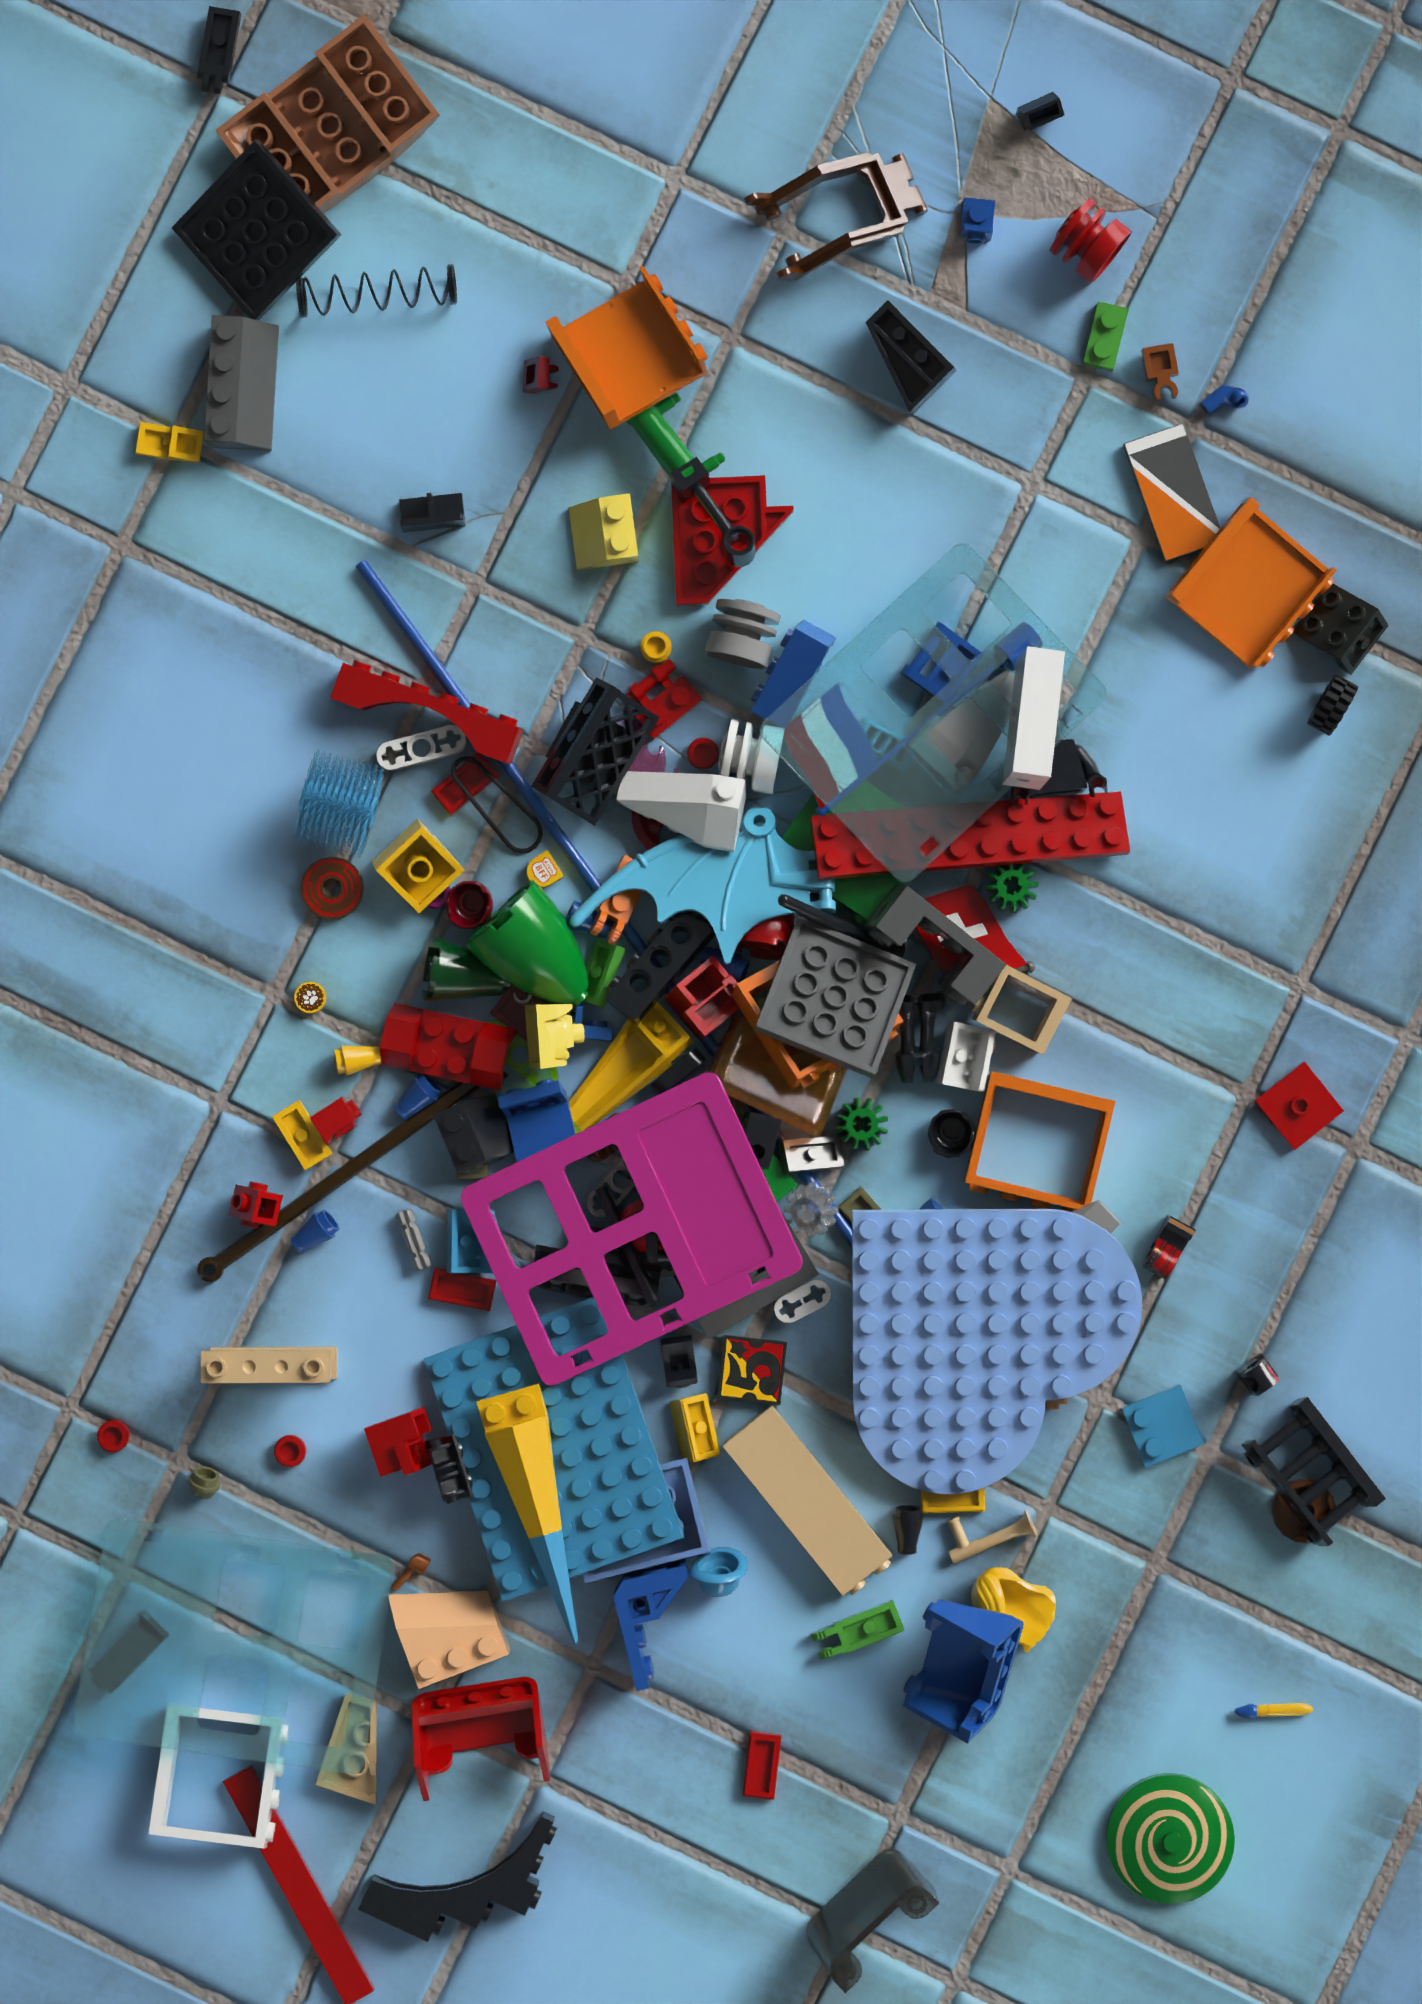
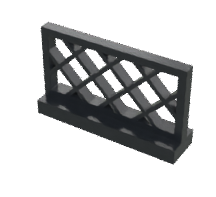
M596 677L531 787L595 826L660 717L622 693L613 685ZM616 698L622 701L623 713L611 717L610 708ZM641 714L646 716L647 719L642 728L633 731L631 718ZM624 720L626 734L614 738L612 724ZM605 726L607 740L594 744V735L598 728ZM627 741V753L625 756L617 758L615 745ZM608 747L610 761L597 765L596 751ZM589 754L590 768L578 771L577 763L583 755ZM611 768L612 778L609 783L600 785L599 772ZM592 774L593 789L581 792L579 778ZM572 781L574 795L566 798L558 796L565 783ZM595 795L596 804L588 815L584 812L582 799Z

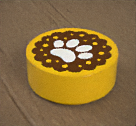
M305 982L296 989L294 1000L296 1006L301 1011L312 1014L324 1008L327 994L320 984Z

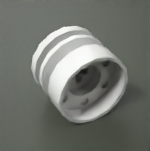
M731 719L730 726L722 740L718 762L719 775L729 777L730 773H736V778L744 779L745 775L752 776V791L772 795L784 729L764 726L759 739L752 738V723L747 722L745 734L740 736L737 735L739 721Z

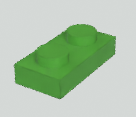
M1098 301L1083 365L1113 372L1128 308Z
M596 939L586 966L589 981L586 991L589 995L583 1002L605 1008L607 1002L606 995L608 993L606 988L616 977L625 948Z

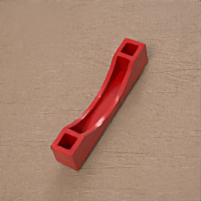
M353 660L352 665L342 663L330 696L331 699L364 711L395 703L416 704L428 707L443 714L456 724L470 740L477 753L512 764L524 731L523 728L516 726L517 719L500 714L498 719L487 716L489 710L487 708L470 703L468 709L457 704L459 701L457 697L441 692L440 697L428 694L430 687L413 681L410 687L400 684V676L386 671H382L381 676L370 672V665Z

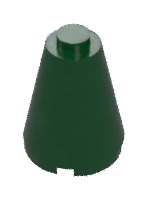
M432 937L431 942L434 947L428 948L423 981L429 982L428 990H422L423 1000L437 1001L500 996L503 989H509L510 983L485 966L470 950L440 938Z

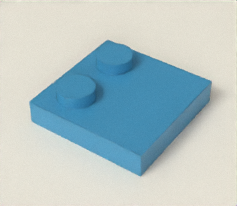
M1180 1384L1121 1407L1145 1468L1204 1445Z

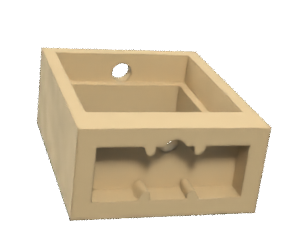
M1006 965L978 1003L972 1006L971 1012L974 1013L972 1019L1044 1055L1072 998ZM1008 975L1052 997L1031 1040L987 1018Z

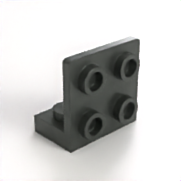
M1332 584L1324 594L1318 596L1313 603L1314 607L1300 620L1293 632L1296 636L1333 656L1341 670L1352 675L1389 625L1378 608Z

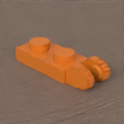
M623 855L613 875L633 859ZM624 891L613 895L601 903L596 909L598 913L589 933L597 936L603 929L606 919L609 918L614 921V925L607 936V943L614 945L619 939L624 925L627 924L642 891Z

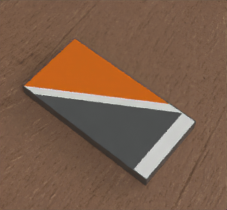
M1182 423L1124 443L1123 448L1164 563L1203 550L1220 529V525L1184 424Z

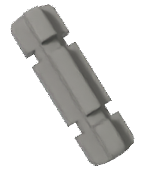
M406 1209L398 1212L396 1218L399 1226L403 1228L401 1232L409 1255L412 1254L413 1256L411 1260L414 1269L419 1271L431 1266V1261L428 1253L425 1254L424 1249L426 1247L419 1227L414 1223L416 1219L413 1211Z

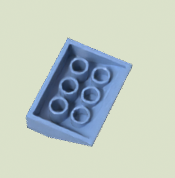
M687 1458L660 1464L685 1538L584 1573L583 1577L586 1584L711 1553Z

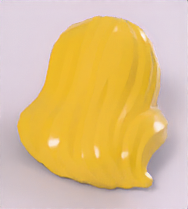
M993 1567L985 1570L972 1587L971 1600L974 1607L1012 1615L1023 1621L1024 1625L1019 1644L1023 1646L1024 1652H1029L1037 1642L1043 1639L1055 1618L1056 1599L1052 1590L1046 1586L1028 1583L1008 1568Z

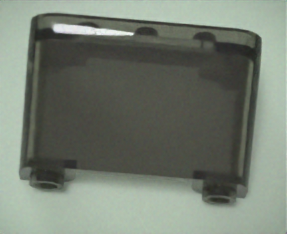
M888 1848L874 1857L808 1921L806 1926L807 1940L833 1981L844 1993L858 1982L862 1974L861 1962L852 1950L897 1907L910 1918L919 1919L928 1915L939 1904L936 1889L902 1852L897 1849Z

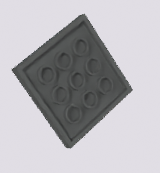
M798 916L754 1031L873 1079L901 1008L916 963Z

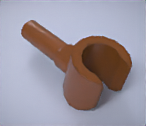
M421 1553L415 1554L405 1571L391 1585L392 1588L397 1591L409 1579L413 1571L423 1576L431 1559Z

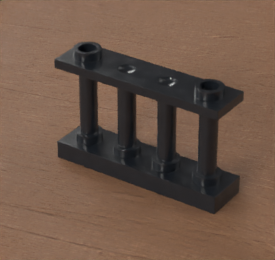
M1308 1397L1298 1398L1289 1405L1294 1412L1292 1414L1293 1418L1262 1444L1259 1445L1256 1440H1249L1241 1445L1246 1451L1244 1456L1254 1468H1259L1304 1526L1303 1533L1313 1545L1329 1546L1333 1543L1326 1533L1330 1528L1359 1504L1366 1507H1377L1386 1498ZM1300 1428L1307 1429L1313 1437L1311 1440L1312 1444L1282 1469L1278 1470L1267 1455ZM1320 1453L1322 1455L1326 1454L1333 1463L1331 1465L1332 1469L1298 1496L1287 1481ZM1339 1479H1345L1352 1488L1350 1491L1351 1495L1320 1521H1317L1307 1506Z

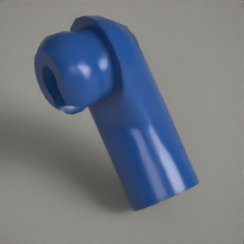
M1221 385L1202 400L1200 406L1210 415L1221 405L1243 408L1248 404L1249 397L1239 387Z

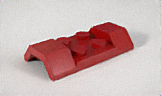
M394 1003L386 1017L381 1039V1064L503 1091L504 1066L509 1046L516 1034V1029Z

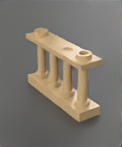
M210 1347V1351H201V1383H330V1379L338 1378V1347Z

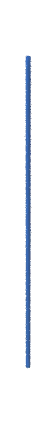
M366 559L356 565L357 570L449 695L459 698L458 705L469 709L470 702ZM496 760L592 893H594L602 886L601 882L513 761L512 764H507ZM628 921L624 925L622 934L635 952L642 954L647 949V945ZM654 957L651 964L656 968H662ZM673 984L667 990L666 994H668L676 985ZM711 1033L703 1039L698 1035L699 1040L753 1113L771 1117ZM780 1129L776 1140L777 1147L779 1142L788 1140ZM812 1172L797 1173L852 1249V1227Z

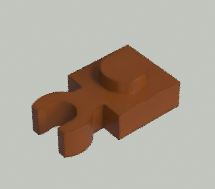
M1169 343L1142 348L1141 354L1146 381L1156 380V386L1153 389L1154 400L1156 402L1161 400L1160 389L1162 388L1169 389L1171 398L1176 399L1178 388L1170 379V377H1175L1179 374L1174 344Z

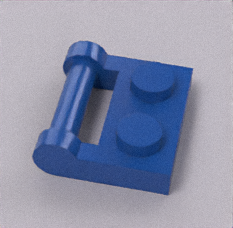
M937 622L932 629L934 633L911 664L904 666L901 674L945 705L951 700L984 654L947 626ZM943 640L948 641L952 645L929 676L926 678L920 674V671Z

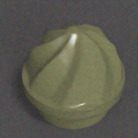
M197 1467L194 1473L189 1476L190 1491L199 1499L211 1498L220 1487L219 1473L210 1467Z

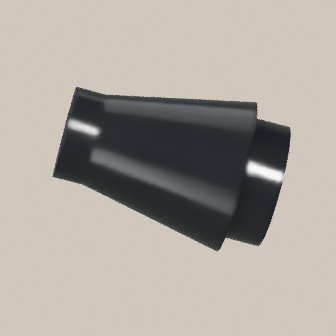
M912 1505L897 1506L896 1513L892 1517L898 1553L915 1554L917 1553V1543L924 1516L921 1514L920 1507Z

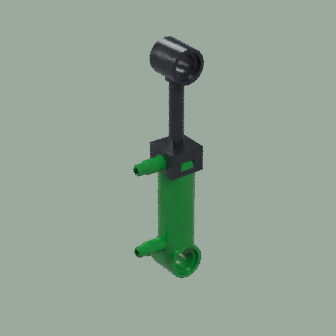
M674 393L625 421L634 428L670 477L672 487L683 502L695 496L724 535L723 544L726 560L736 567L749 565L755 557V537L752 531L744 526L733 527L705 490V488L710 486L709 473L725 462L724 455L718 453L702 463L697 456L693 458L662 415L681 401L679 394ZM737 542H742L747 545V547L741 551H737L732 548V546Z

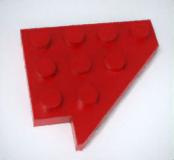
M765 475L710 478V486L705 488L733 527L744 526L752 531L755 537V553L794 511L793 505L767 507ZM671 484L676 606L708 605L742 567L733 566L726 560L723 544L724 535L697 498L693 496L683 502ZM737 542L732 546L737 551L744 550L747 547L742 542Z

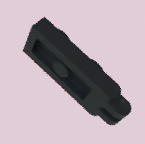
M209 6L197 78L202 79V92H209L211 81H215L214 94H221L223 83L230 82L242 16L240 11Z

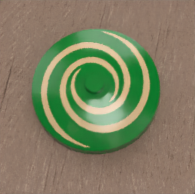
M1162 1773L1139 1780L1118 1798L1108 1818L1106 1846L1112 1866L1120 1879L1132 1891L1154 1902L1165 1904L1184 1903L1206 1894L1223 1878L1234 1853V1827L1224 1803L1207 1785L1183 1774Z

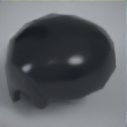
M948 1109L940 1111L932 1118L927 1136L933 1151L949 1159L960 1157L971 1149L975 1141L976 1131L967 1113L958 1109Z

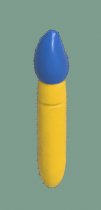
M1305 1703L1263 1704L1257 1706L1247 1704L1235 1709V1713L1239 1717L1252 1719L1257 1716H1302L1313 1711V1707Z

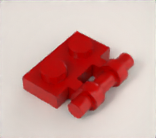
M670 659L660 666L656 664L650 669L651 673L638 684L634 682L628 687L629 691L625 694L634 701L638 700L643 707L660 717L650 733L653 740L703 701L683 675L674 683L669 679L668 675L677 668ZM660 683L665 690L653 700H650L645 693ZM643 714L635 716L643 726L647 717Z

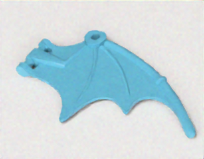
M766 807L751 808L741 819L734 852L702 847L696 844L693 839L681 834L653 847L643 854H636L635 859L612 875L577 909L569 922L574 928L580 926L601 903L613 895L628 890L645 891L653 897L657 905V920L659 924L684 911H696L706 918L716 935L724 963L729 965L738 943L752 928L772 918L797 914L778 904V897L781 894H787L828 914L835 913L836 902L832 900V892L835 891V879L818 880L817 871L809 870V862H815L814 850L801 851L786 843L776 832L775 817L770 809ZM757 822L765 823L761 827L755 825ZM810 893H818L819 900L810 902Z

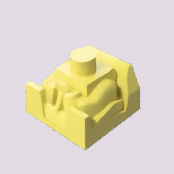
M572 1004L525 1005L529 1068L544 1069L567 1065L566 1060L569 1057L567 1048L574 1047V1043L584 1042L583 1024H572V1016L567 1015L573 1009Z

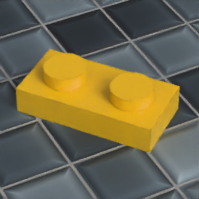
M301 1100L296 1101L272 1116L305 1171L333 1154L312 1123L310 1115Z

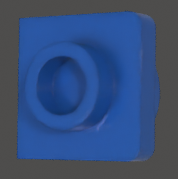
M964 197L960 238H966L967 242L973 244H983L985 240L991 241L995 200Z
M577 1006L576 1012H570L572 1024H583V1006ZM589 1020L588 1026L583 1025L584 1039L613 1042L614 1029L607 1028V1021Z

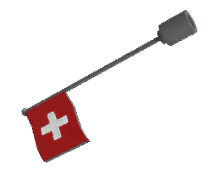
M970 884L923 898L1008 966L1020 972L1029 970L1032 973L1035 970L1034 963L1032 961H1027L1026 963L1008 941L987 902ZM916 926L933 960L945 974L959 954H953L940 944L943 939L939 935L936 936L933 933L929 935ZM915 998V1005H917L918 998ZM756 1035L764 1063L774 1062ZM782 1042L790 1056L802 1053L801 1049Z

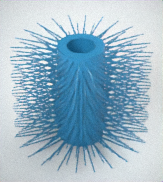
M316 752L318 759L314 753L315 760L313 758V764L311 759L312 768L310 766V772L308 768L309 779L307 776L303 790H301L302 794L299 801V814L296 818V826L300 831L302 828L305 835L306 831L307 834L309 831L312 838L313 834H316L320 840L322 835L325 840L327 838L330 845L331 841L328 837L332 840V843L333 841L335 842L337 847V841L342 840L348 852L349 848L351 849L350 844H353L354 848L363 854L360 849L364 852L362 846L366 848L364 842L367 844L366 837L368 838V832L370 835V828L376 817L379 805L378 795L381 790L380 786L382 787L383 778L378 773L380 778L378 779L372 771L370 772L367 766L368 772L365 770L367 775L365 776L359 770V767L357 769L354 763L353 766L357 772L353 767L351 770L348 762L347 766L350 770L346 767V764L343 770L340 764L338 767L335 759L334 763L337 767L333 764V761L331 764L328 756L326 758L329 764L327 761L325 764L322 756L321 762Z

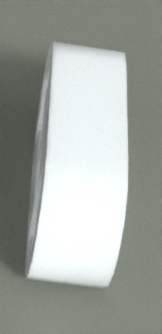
M821 1280L808 1281L776 1300L774 1304L775 1315L784 1323L795 1322L824 1307L830 1300V1288ZM816 1285L818 1289L822 1287L825 1289L821 1302L817 1303L815 1299L804 1302L803 1297L811 1293V1286ZM800 1299L802 1305L794 1309L795 1315L793 1317H789L787 1314H780L779 1310L783 1308L782 1301L788 1300L789 1303H794Z

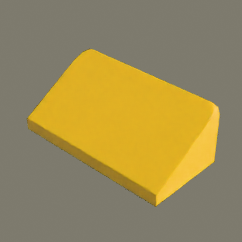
M707 1393L670 1401L669 1405L681 1459L687 1458L688 1463L721 1455Z

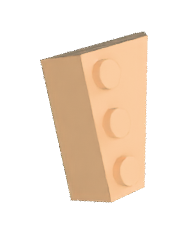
M489 1590L388 1594L396 1630L418 1689L502 1658L510 1653L511 1649Z

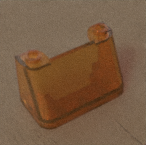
M741 1013L740 1016L732 1014L704 1073L716 1074L720 1078L728 1096L774 1118L781 1119L788 1125L819 1139L847 1068L842 1067L833 1073L827 1070L819 1075L820 1078L806 1088L800 1085L792 1090L748 1020ZM782 1042L799 1071L823 1059Z

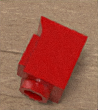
M340 1097L311 1116L310 1119L325 1143L331 1144L334 1137L340 1138L356 1128L355 1122L359 1120L358 1117L362 1113L352 1099L347 1102L345 1097Z

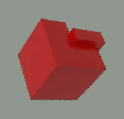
M711 956L685 977L664 997L665 1001L695 1037L699 1035L701 1039L740 1009L731 996L738 982L732 975L728 974L714 956Z
M425 1407L364 1428L380 1477L402 1470L405 1476L432 1464L423 1436L424 1433L432 1431Z

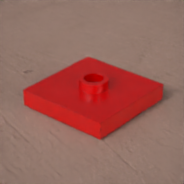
M1305 1061L1254 1100L1293 1150H1296L1344 1112Z

